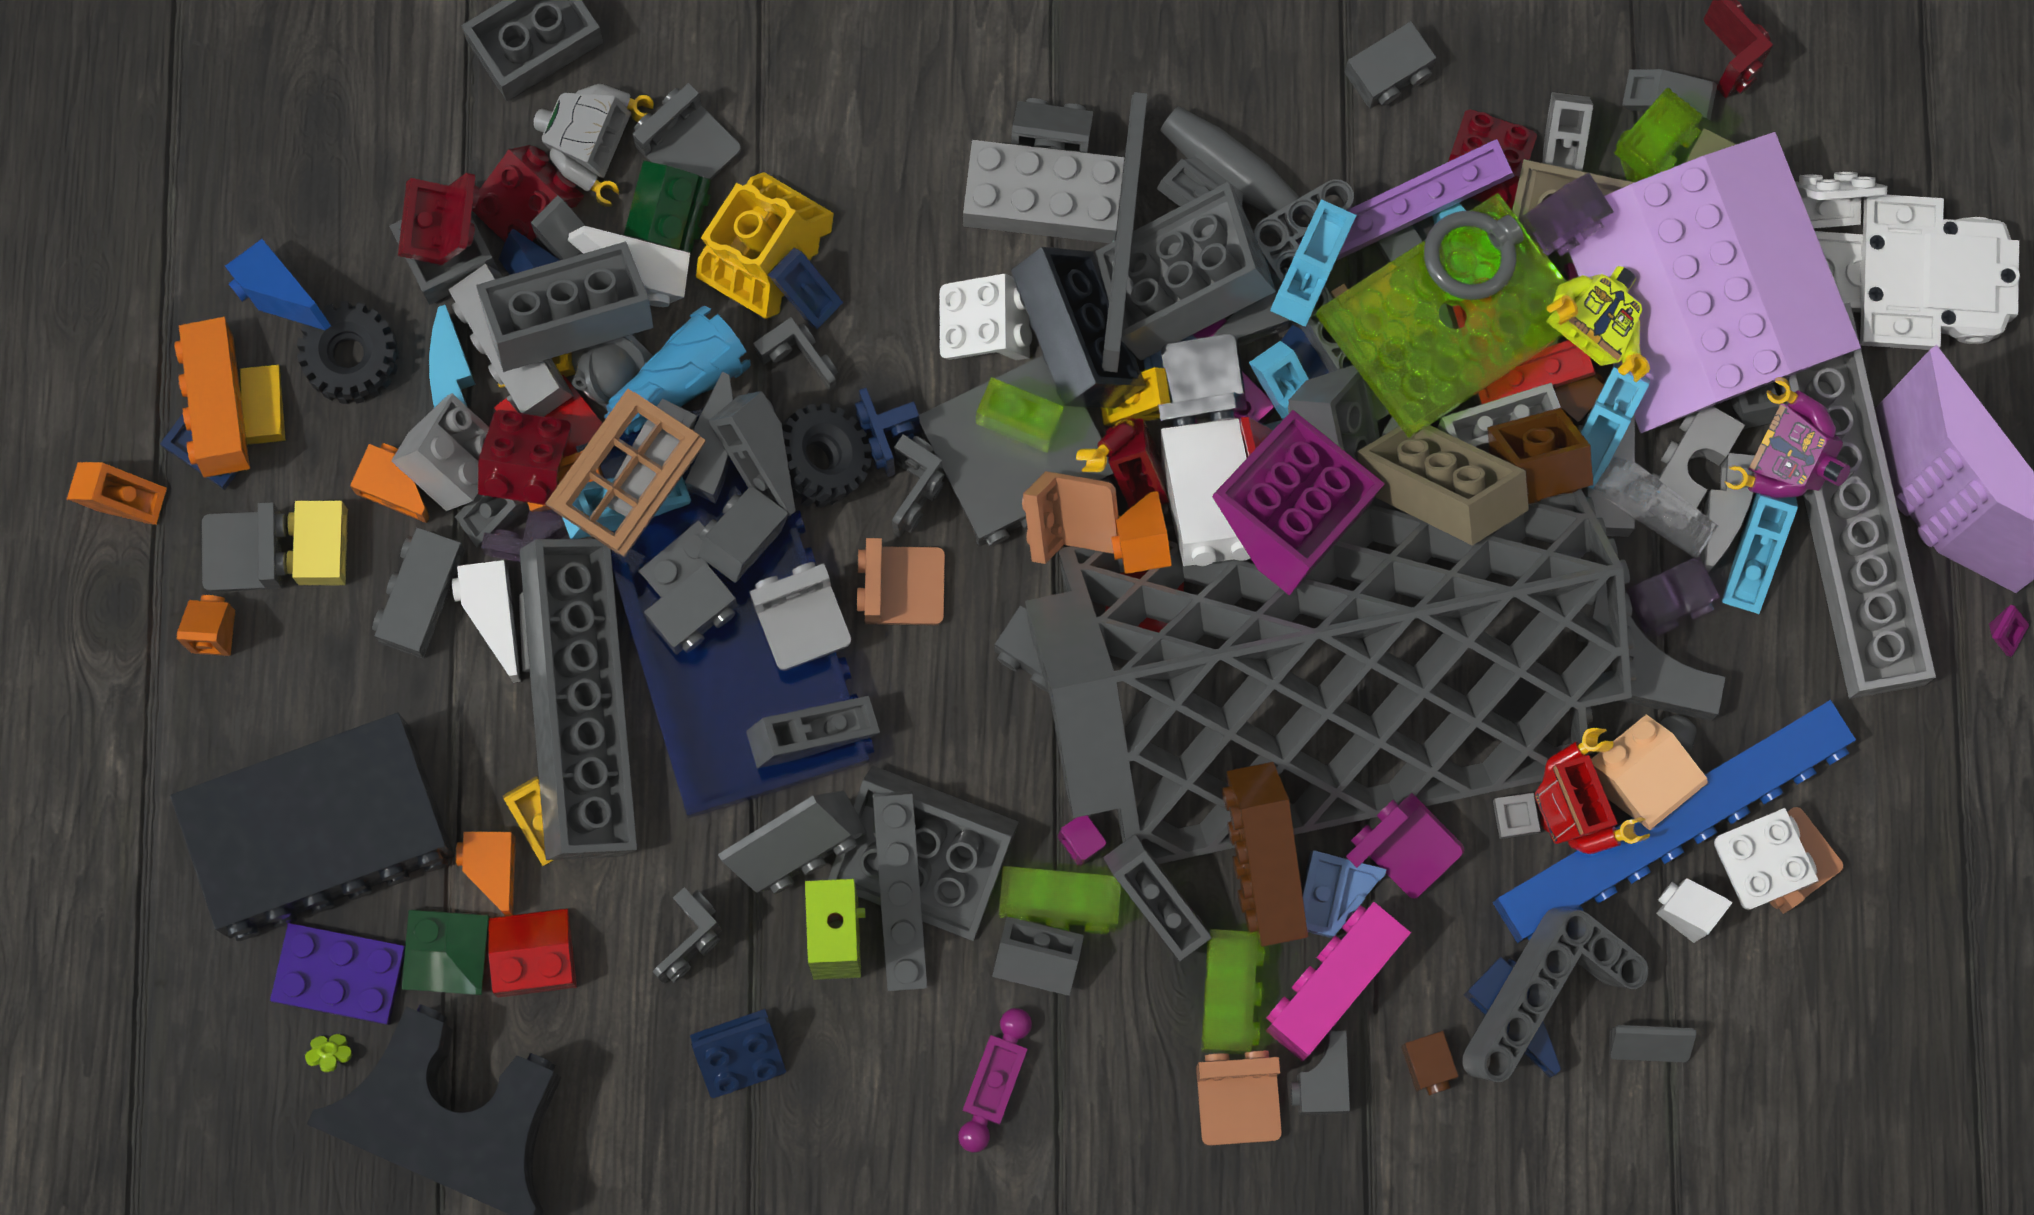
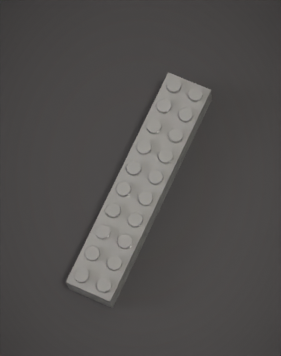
M1845 303L1844 306L1858 339L1851 304ZM1861 349L1786 377L1791 391L1796 392L1799 390L1826 407L1836 426L1835 435L1843 441V446L1836 459L1850 466L1849 476L1841 486L1825 480L1819 491L1808 489L1803 494L1849 699L1925 686L1936 678ZM1779 385L1780 394L1782 395L1786 389L1784 386Z

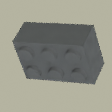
M502 0L461 25L468 44L506 101H509L603 43L600 27L582 0Z

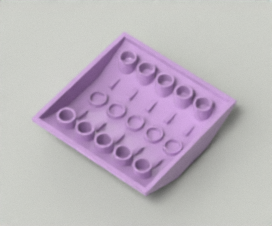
M1775 132L1688 161L1630 184L1556 218L1578 277L1581 275L1590 277L1604 274L1610 278L1617 266L1630 270L1636 276V280L1628 294L1642 305V312L1639 317L1641 355L1646 358L1650 365L1649 372L1644 376L1650 379V384L1634 413L1640 434L1775 382L1777 377L1786 378L1861 349Z
M1936 345L1922 357L1875 408L1896 505L1905 516H1911L1919 527L1917 531L1920 538L1927 546L1934 547L1941 555L2017 593L2034 580V471Z

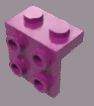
M1411 793L1400 804L1393 799L1376 815L1382 822L1374 829L1367 824L1351 840L1356 847L1346 857L1357 868L1370 856L1380 868L1386 869V874L1410 898H1417L1464 853V846Z

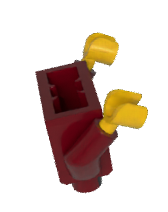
M1129 418L1121 420L1106 431V435L1098 442L1097 449H1080L1077 452V460H1087L1085 467L1081 470L1082 472H1102L1106 467L1108 457L1110 467L1128 503L1127 511L1150 492L1158 491L1161 505L1169 503L1161 458L1144 419Z

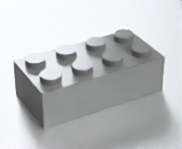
M972 140L963 210V226L1112 243L1116 237L1125 157Z

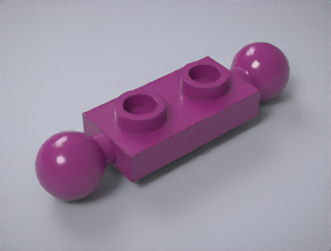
M1012 1008L1007 1010L1000 1020V1028L1003 1033L1002 1039L990 1035L962 1110L973 1115L972 1121L966 1122L958 1133L960 1145L968 1152H980L989 1144L990 1132L987 1128L988 1121L998 1125L1002 1121L1028 1050L1017 1045L1019 1039L1028 1035L1032 1026L1029 1014L1023 1009Z

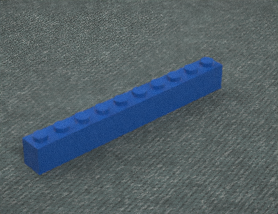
M1829 700L1705 774L1708 783L1651 830L1639 822L1635 823V834L1637 836L1650 834L1648 839L1632 844L1623 840L1620 846L1595 854H1585L1576 851L1500 896L1493 902V905L1517 943L1526 938L1530 940L1548 910L1560 907L1584 911L1581 905L1593 898L1597 904L1603 902L1618 892L1614 885L1626 878L1633 884L1651 873L1648 865L1661 858L1664 864L1684 853L1681 845L1693 838L1698 845L1718 833L1714 827L1716 824L1727 818L1731 825L1751 813L1747 806L1760 799L1763 805L1784 793L1780 787L1793 779L1795 784L1798 785L1815 775L1817 772L1813 766L1826 759L1830 766L1850 753L1846 747L1856 739L1832 701Z

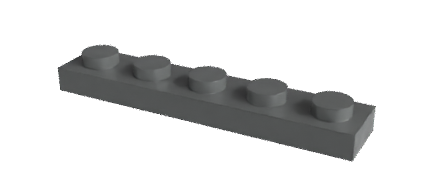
M913 792L873 794L887 989L888 991L927 988Z

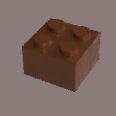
M1561 407L1487 427L1489 453L1526 471L1528 504L1537 503L1544 498L1562 493H1573L1578 489L1593 485L1591 445Z

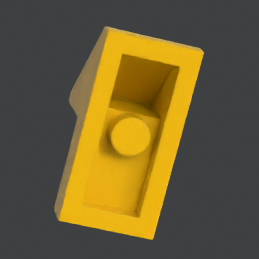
M1154 367L1141 372L1146 384L1145 388L1115 409L1101 408L1104 425H1115L1117 422L1129 418H1141L1144 421L1159 419L1158 405L1170 403L1165 368Z

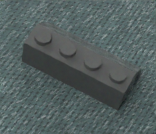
M626 241L476 285L491 339L503 372L654 328L649 298Z

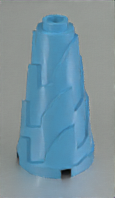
M702 306L690 315L691 318L669 338L660 351L644 364L640 372L610 398L609 404L606 405L608 413L604 415V418H607L627 389L637 393L656 407L662 398L681 407L700 394L714 389L722 372L729 374L731 379L739 377L751 366L750 359H746L743 362L739 360L746 353V350L729 325L718 314L709 320L706 315L710 313L711 308ZM637 413L624 433L628 435L633 431L637 433L643 428L648 419Z

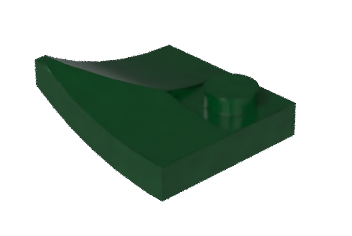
M409 910L402 989L482 995L489 916Z

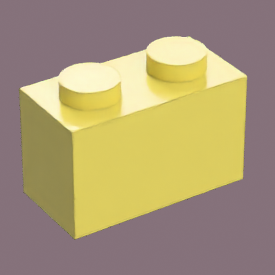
M295 501V511L289 512L288 534L289 536H294L293 551L287 552L286 566L287 573L292 574V578L298 585H346L348 509L342 501Z

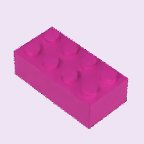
M1375 902L1368 909H1365L1362 905L1358 907L1342 926L1347 932L1344 938L1341 940L1335 935L1316 957L1322 962L1318 969L1315 970L1309 966L1291 987L1297 992L1293 999L1290 1001L1284 996L1266 1017L1272 1023L1266 1032L1301 1062L1311 1054L1411 933Z

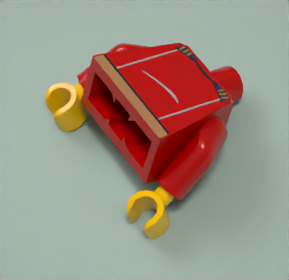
M1601 728L1587 729L1583 734L1582 743L1579 744L1576 741L1551 756L1546 762L1543 782L1535 792V799L1542 813L1541 826L1550 833L1553 842L1559 844L1567 841L1571 848L1585 854H1595L1620 846L1623 840L1629 844L1641 842L1650 836V834L1637 836L1634 832L1635 823L1645 820L1642 817L1626 820L1618 830L1614 827L1617 825V821L1589 755L1586 756L1590 751L1607 752L1613 747V741L1598 743L1599 735L1607 731V729Z

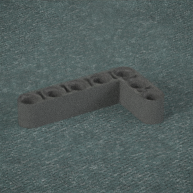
M1339 179L1330 180L1264 218L1257 224L1254 235L1267 261L1277 292L1285 278L1280 268L1285 265H1291L1308 228L1296 225L1292 217L1304 214L1312 220L1321 199L1326 201L1325 198L1330 195L1340 197L1344 202V206L1340 208L1350 211L1354 201V192L1347 182ZM1265 233H1271L1278 238L1280 243L1273 247L1264 245L1261 242L1260 236ZM1324 286L1318 299L1321 308L1312 312L1306 327L1300 324L1299 326L1329 373L1343 369V363L1347 361H1354L1358 364H1365L1368 377L1372 368L1370 355ZM1326 329H1333L1340 334L1341 341L1337 343L1327 342L1323 338L1322 332Z
M1560 907L1548 910L1467 1046L1463 1055L1465 1071L1468 1075L1478 1079L1493 1082L1507 1080L1515 1070L1576 963L1608 986L1637 989L1646 982L1648 977L1646 960L1588 913L1582 910ZM1569 922V928L1566 932V925ZM1548 955H1549V963H1548V965H1547V964H1546V961H1547V957H1548ZM1528 989H1529V990H1530V995H1529V997H1528V999H1527V991H1528ZM1510 1022V1029H1509V1032H1508V1034H1507V1026H1508V1023ZM1490 1056V1064L1487 1068V1060Z

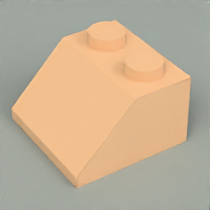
M1647 714L1616 738L1610 751L1599 752L1591 759L1607 799L1631 817L1645 818L1644 821L1639 823L1649 830L1654 828L1708 783L1707 777L1675 735Z

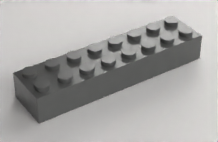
M535 539L520 549L545 857L546 860L621 857L636 851L637 843L611 549L597 539Z

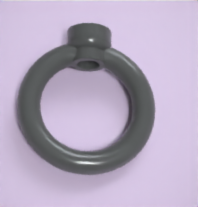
M1476 211L1452 213L1438 221L1426 238L1424 260L1427 271L1432 280L1442 290L1452 296L1467 300L1490 297L1502 290L1512 278L1517 260L1515 246L1524 240L1523 232L1517 221L1510 215H1505L1496 220L1487 214ZM1465 226L1476 227L1487 232L1490 242L1501 253V263L1496 274L1488 281L1479 284H1466L1451 277L1442 266L1439 256L1441 243L1449 232Z

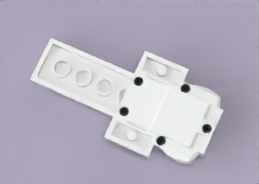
M1900 195L1864 197L1863 234L1815 231L1843 303H1850L1852 312H1861L1860 345L1930 350L1936 345L1940 348L1941 333L1948 334L1962 343L1981 344L1998 338L2004 332L2007 323L2011 322L2018 315L2020 278L2019 240H2011L2006 224L1999 220H1991L1984 217H1969L1957 220L1943 219L1944 198Z

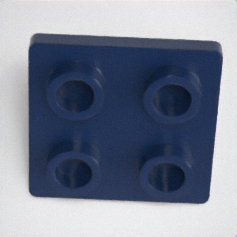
M865 387L859 390L860 402L855 403L856 416L861 429H864L866 434L870 432L872 438L868 440L877 470L884 468L887 476L890 477L895 475V467L889 445L893 444L895 446L903 434L911 440L914 436L920 434L919 414L913 401L877 415Z
M765 1009L690 1035L693 1052L711 1098L770 1080L786 1072Z

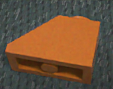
M382 443L380 448L369 444L350 485L354 493L427 523L430 516L417 484L391 462L398 449Z
M78 462L67 500L102 513L156 525L167 488L102 462Z
M1158 491L1150 492L1116 519L1118 535L1111 536L1114 559L1123 560L1125 574L1172 566L1168 535Z
M202 595L201 601L189 600L177 631V640L193 654L230 656L235 609L225 602V598L221 596Z
M463 832V842H457L456 845L457 866H462V871L505 916H512L514 911L516 837L512 832Z

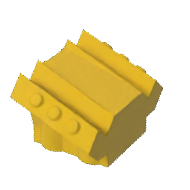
M765 172L750 177L746 185L742 186L736 183L701 237L706 246L698 257L696 278L765 319L780 313L781 299L785 295L768 274L793 248L802 251L809 261L813 256L817 255L820 237L830 234L832 231L834 213Z

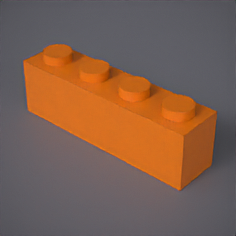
M225 317L179 325L180 341H175V352L179 364L184 365L185 374H179V385L182 396L188 398V407L183 408V418L187 431H192L193 441L187 442L191 465H198L204 478L250 469L234 338Z

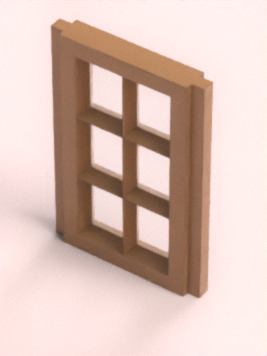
M627 389L545 504L560 516L625 557L703 448L706 440L637 393ZM637 413L656 424L638 450L620 439ZM663 429L680 441L665 463L660 466L644 454ZM615 445L632 458L613 484L596 473V470ZM640 462L657 474L637 500L620 487L637 463ZM591 479L607 489L608 492L589 517L572 504ZM616 495L633 508L614 533L597 522V520Z

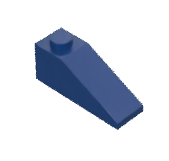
M263 239L225 265L228 272L234 278L228 284L242 302L249 298L260 311L322 330L331 327V324L316 303Z

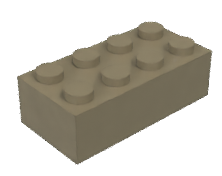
M1416 418L1410 419L1357 451L1358 462L1385 483L1376 495V498L1472 546L1529 510L1525 470Z

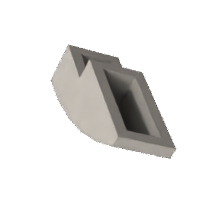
M1729 453L1721 463L1720 490L1711 489L1704 497L1699 573L1707 574L1728 549L1739 531L1751 503L1753 492H1750L1747 486L1735 490L1729 488L1724 483V481L1737 484L1742 480V473L1740 471L1731 470L1728 467L1739 465L1748 475L1752 476L1755 472L1749 470V467L1755 455Z

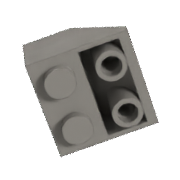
M453 393L449 394L408 432L391 462L446 511L474 501L478 494L479 456L489 427Z

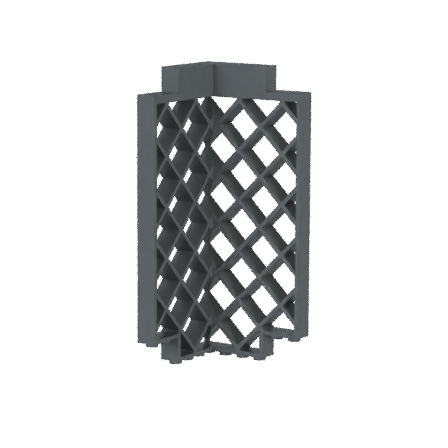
M1581 489L1573 493H1562L1544 498L1537 503L1528 504L1529 510L1473 546L1375 497L1364 513L1290 596L1258 571L1251 558L1243 561L1234 559L1213 562L1206 566H1183L1174 524L1166 526L1172 566L1147 570L1148 572L1141 579L1120 574L1125 572L1123 560H1115L1112 553L1074 546L1060 548L1058 554L1066 592L1027 600L1025 605L1030 634L1051 700L1066 794L1073 818L1117 809L1122 843L1136 834L1158 864L1235 848V845L1232 846L1227 826V822L1231 821L1230 811L1226 810L1222 788L1229 785L1204 771L1230 740L1259 755L1250 766L1274 762L1278 774L1286 769L1312 783L1294 804H1290L1294 835L1377 817L1376 815L1393 799L1400 804L1411 793L1425 806L1543 781L1547 760L1571 745L1555 747L1544 741L1543 738L1568 711L1570 715L1572 744L1576 741L1580 744L1582 743L1584 732L1588 729L1587 723L1593 721L1591 706L1632 698L1631 681H1636L1637 676L1634 662L1629 657V649L1634 648V638L1630 626L1627 625V617L1632 616L1631 601L1629 595L1625 593L1624 585L1630 583L1627 563L1625 560H1619L1614 539L1607 538L1603 518L1596 517L1592 498L1585 497ZM1525 537L1553 544L1545 550L1520 542ZM1374 541L1397 548L1391 554L1367 549L1366 547ZM1591 551L1597 563L1581 558L1586 552ZM1431 557L1457 564L1449 571L1425 563ZM1491 573L1517 579L1518 581L1509 587L1485 579ZM1336 577L1361 583L1354 591L1329 585ZM1184 581L1206 587L1198 595L1176 590ZM1605 582L1607 584L1609 625L1606 626L1580 611ZM1395 593L1420 599L1421 601L1415 607H1408L1390 602L1389 600ZM1242 597L1265 603L1257 612L1233 606ZM1513 597H1516L1540 612L1515 641L1508 646L1484 632V630ZM1092 602L1109 606L1110 608L1101 616L1096 617ZM1299 614L1324 620L1317 628L1292 622ZM1146 618L1168 623L1159 633L1137 627ZM1415 618H1419L1440 630L1443 634L1413 667L1390 654L1387 650ZM1568 627L1591 642L1560 676L1536 662V660L1561 631ZM1204 634L1227 640L1219 649L1195 644ZM1317 639H1321L1346 653V655L1324 681L1316 687L1289 671ZM1468 648H1471L1495 663L1465 696L1443 684L1440 680ZM1109 655L1128 660L1129 662L1121 670L1114 671ZM1219 660L1249 675L1222 708L1192 692ZM1612 663L1613 671L1603 673L1604 670ZM1372 668L1399 684L1371 716H1368L1343 701ZM1522 677L1546 692L1516 725L1491 710ZM1121 681L1151 696L1149 701L1125 729L1117 682ZM1274 689L1302 704L1275 737L1246 722ZM1426 698L1449 711L1450 714L1424 744L1421 745L1396 730L1420 702ZM1176 710L1206 726L1180 757L1150 743L1151 739ZM1327 719L1355 733L1328 766L1300 751ZM1476 727L1502 741L1483 763L1460 767L1448 760ZM1380 748L1407 762L1387 784L1367 788L1353 780ZM1590 751L1586 754V756H1590V754H1594L1595 752ZM1129 761H1136L1163 776L1137 807ZM1187 790L1217 804L1198 825L1177 828L1162 820Z

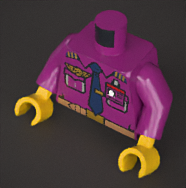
M1775 378V382L1784 386L1786 391L1782 395H1775L1767 390L1768 399L1775 404H1780L1749 467V470L1755 473L1752 476L1748 475L1741 466L1732 465L1728 468L1740 471L1742 473V480L1737 484L1724 481V483L1731 489L1738 490L1747 486L1750 492L1774 498L1802 496L1808 489L1819 491L1825 480L1841 486L1849 476L1850 466L1836 459L1843 446V441L1835 435L1836 426L1826 407L1799 390L1796 392L1791 391L1789 381L1786 378Z

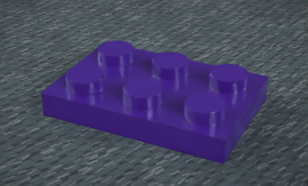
M288 923L270 1001L389 1025L404 962L405 946Z

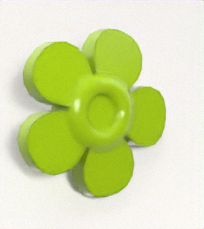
M334 1034L329 1038V1041H327L325 1036H318L311 1041L312 1049L305 1054V1059L308 1065L316 1066L320 1064L323 1072H331L337 1068V1061L341 1063L349 1061L352 1057V1051L350 1047L346 1046V1037L343 1035Z

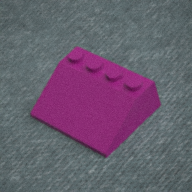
M1292 410L1216 490L1212 498L1258 571L1290 596L1364 513L1385 483Z

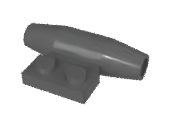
M1179 106L1174 109L1164 122L1161 132L1187 159H1181L1161 180L1157 189L1177 205L1182 206L1228 181L1232 184L1241 206L1243 205L1242 202L1269 216L1300 198L1267 162L1220 127Z

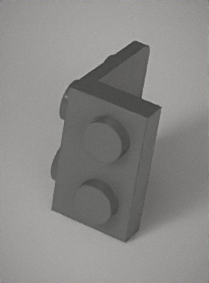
M689 83L681 90L679 88L672 90L664 98L663 106L655 114H646L634 127L633 138L635 146L650 162L671 166L709 179L714 178L741 151L740 144L701 105L699 93Z
M904 434L894 446L896 464L919 478V480L892 519L893 534L899 538L902 537L905 531L911 534L923 517L921 510L927 499L933 502L945 485V482L942 481L945 475L943 474L942 459L932 453L934 448L917 436H914L911 440Z
M273 502L258 503V512L207 514L203 517L202 584L207 591L282 589V576L287 574L286 553L282 552L281 537H286L287 525L285 514H281Z
M684 887L673 897L677 905L696 924L698 929L653 970V973L663 984L669 979L673 983L677 982L690 970L691 966L688 962L697 953L700 952L703 956L706 955L721 940L718 934L722 929L712 917L716 910L698 890L691 895Z

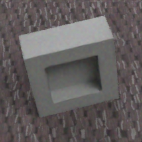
M1534 793L1495 798L1493 800L1499 839L1538 834L1540 832Z

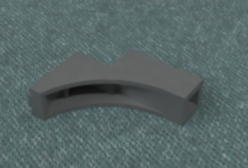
M1605 582L1586 604L1591 605L1589 616L1606 626L1609 625L1607 584ZM1631 616L1627 617V625L1630 626L1634 638V648L1629 649V657L1634 662L1637 678L1636 681H1631L1632 698L1620 701L1712 721L1719 715L1726 677L1696 670L1669 657L1645 637ZM1578 634L1577 641L1583 642V651L1591 641Z

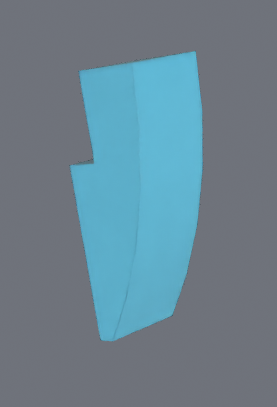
M1321 199L1275 297L1271 312L1306 327L1357 215Z
M446 305L438 307L432 329L429 352V379L434 408L447 395L452 393L466 405L461 390L476 385Z
M1279 341L1250 361L1249 364L1283 420L1289 414L1288 400L1309 379L1294 350Z
M1617 363L1614 364L1580 431L1591 445L1593 485L1588 487L1596 490L1650 384V379L1642 377L1637 383L1634 382V376L1631 371L1626 375H1621L1618 372L1620 365Z

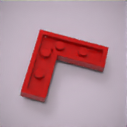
M1492 296L1478 300H1467L1458 297L1451 299L1461 336L1465 340V350L1482 404L1548 383H1552L1553 388L1596 375L1592 358L1569 340L1510 359Z

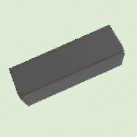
M1617 1025L1610 1030L1609 1055L1611 1059L1685 1063L1690 1059L1696 1038V1030L1694 1028Z

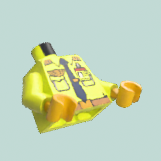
M1617 266L1610 278L1604 274L1590 277L1581 275L1560 284L1557 287L1553 303L1546 307L1547 311L1552 313L1546 322L1600 366L1618 363L1622 360L1623 364L1619 366L1618 372L1621 375H1626L1631 371L1634 376L1633 381L1637 383L1649 372L1650 365L1646 358L1641 355L1639 317L1642 312V305L1628 294L1636 280V276L1630 270Z

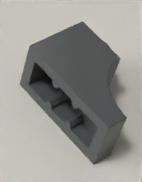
M1330 1031L1327 1034L1324 1054L1317 1066L1309 1072H1300L1297 1075V1082L1290 1083L1291 1106H1298V1115L1346 1114L1350 1111L1346 1031Z

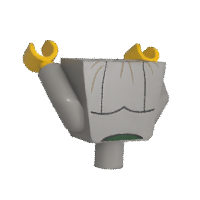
M596 84L578 90L576 93H563L559 96L553 111L539 109L534 117V128L537 131L544 132L542 142L551 150L550 159L561 174L585 191L590 189L594 191L598 203L602 206L610 207L612 203L601 197L600 193L603 189L610 188L619 194V189L614 182H599L596 180L597 176L604 178L630 115L638 122L647 113L640 112L637 107L645 106L653 109L654 102L647 95L638 96L634 100L630 98L629 93L604 84Z

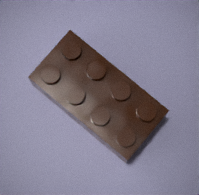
M1274 762L1226 771L1229 786L1223 787L1222 793L1226 810L1230 811L1231 821L1227 822L1228 833L1232 846L1235 845L1236 856H1232L1236 878L1237 880L1240 879L1241 889L1237 890L1241 912L1245 913L1249 933L1256 932L1261 947L1307 938L1308 931L1290 803Z

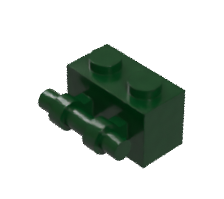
M643 160L623 235L692 254L695 240H699L702 228H699L704 206H709L711 195L708 194L712 179L671 166Z

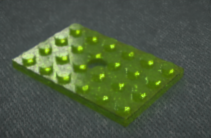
M1499 193L1470 210L1487 214L1496 220L1505 215H1510L1517 221L1523 232L1524 240L1515 246L1517 260L1513 276L1508 284L1496 294L1484 299L1467 300L1452 296L1442 290L1432 280L1427 271L1424 260L1426 240H1424L1320 307L1315 314L1408 438H1411L1563 337L1560 332L1546 322L1552 314L1547 311L1546 307L1553 303L1557 287L1567 281ZM1470 226L1456 228L1445 236L1440 246L1439 256L1442 266L1451 277L1462 283L1479 284L1486 282L1499 269L1501 263L1500 250H1497L1492 245L1488 233L1482 229ZM1446 303L1451 306H1461L1467 315L1465 326L1459 329L1445 326L1439 317L1440 307Z

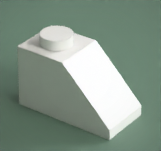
M1686 878L1678 886L1673 882L1670 883L1658 899L1663 905L1656 914L1695 943L1710 933L1732 902Z

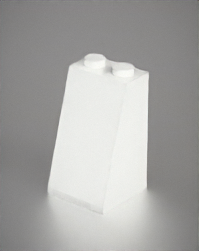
M1238 418L1161 429V464L1169 499L1168 504L1183 566H1206L1219 561L1234 559L1243 561L1250 559V556L1212 498L1216 490L1247 459Z

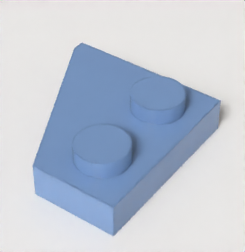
M1314 850L1311 851L1302 886L1307 931L1329 938L1334 937L1346 923L1348 917L1365 900V897L1378 881L1385 876L1386 869L1364 863L1356 868L1349 859Z

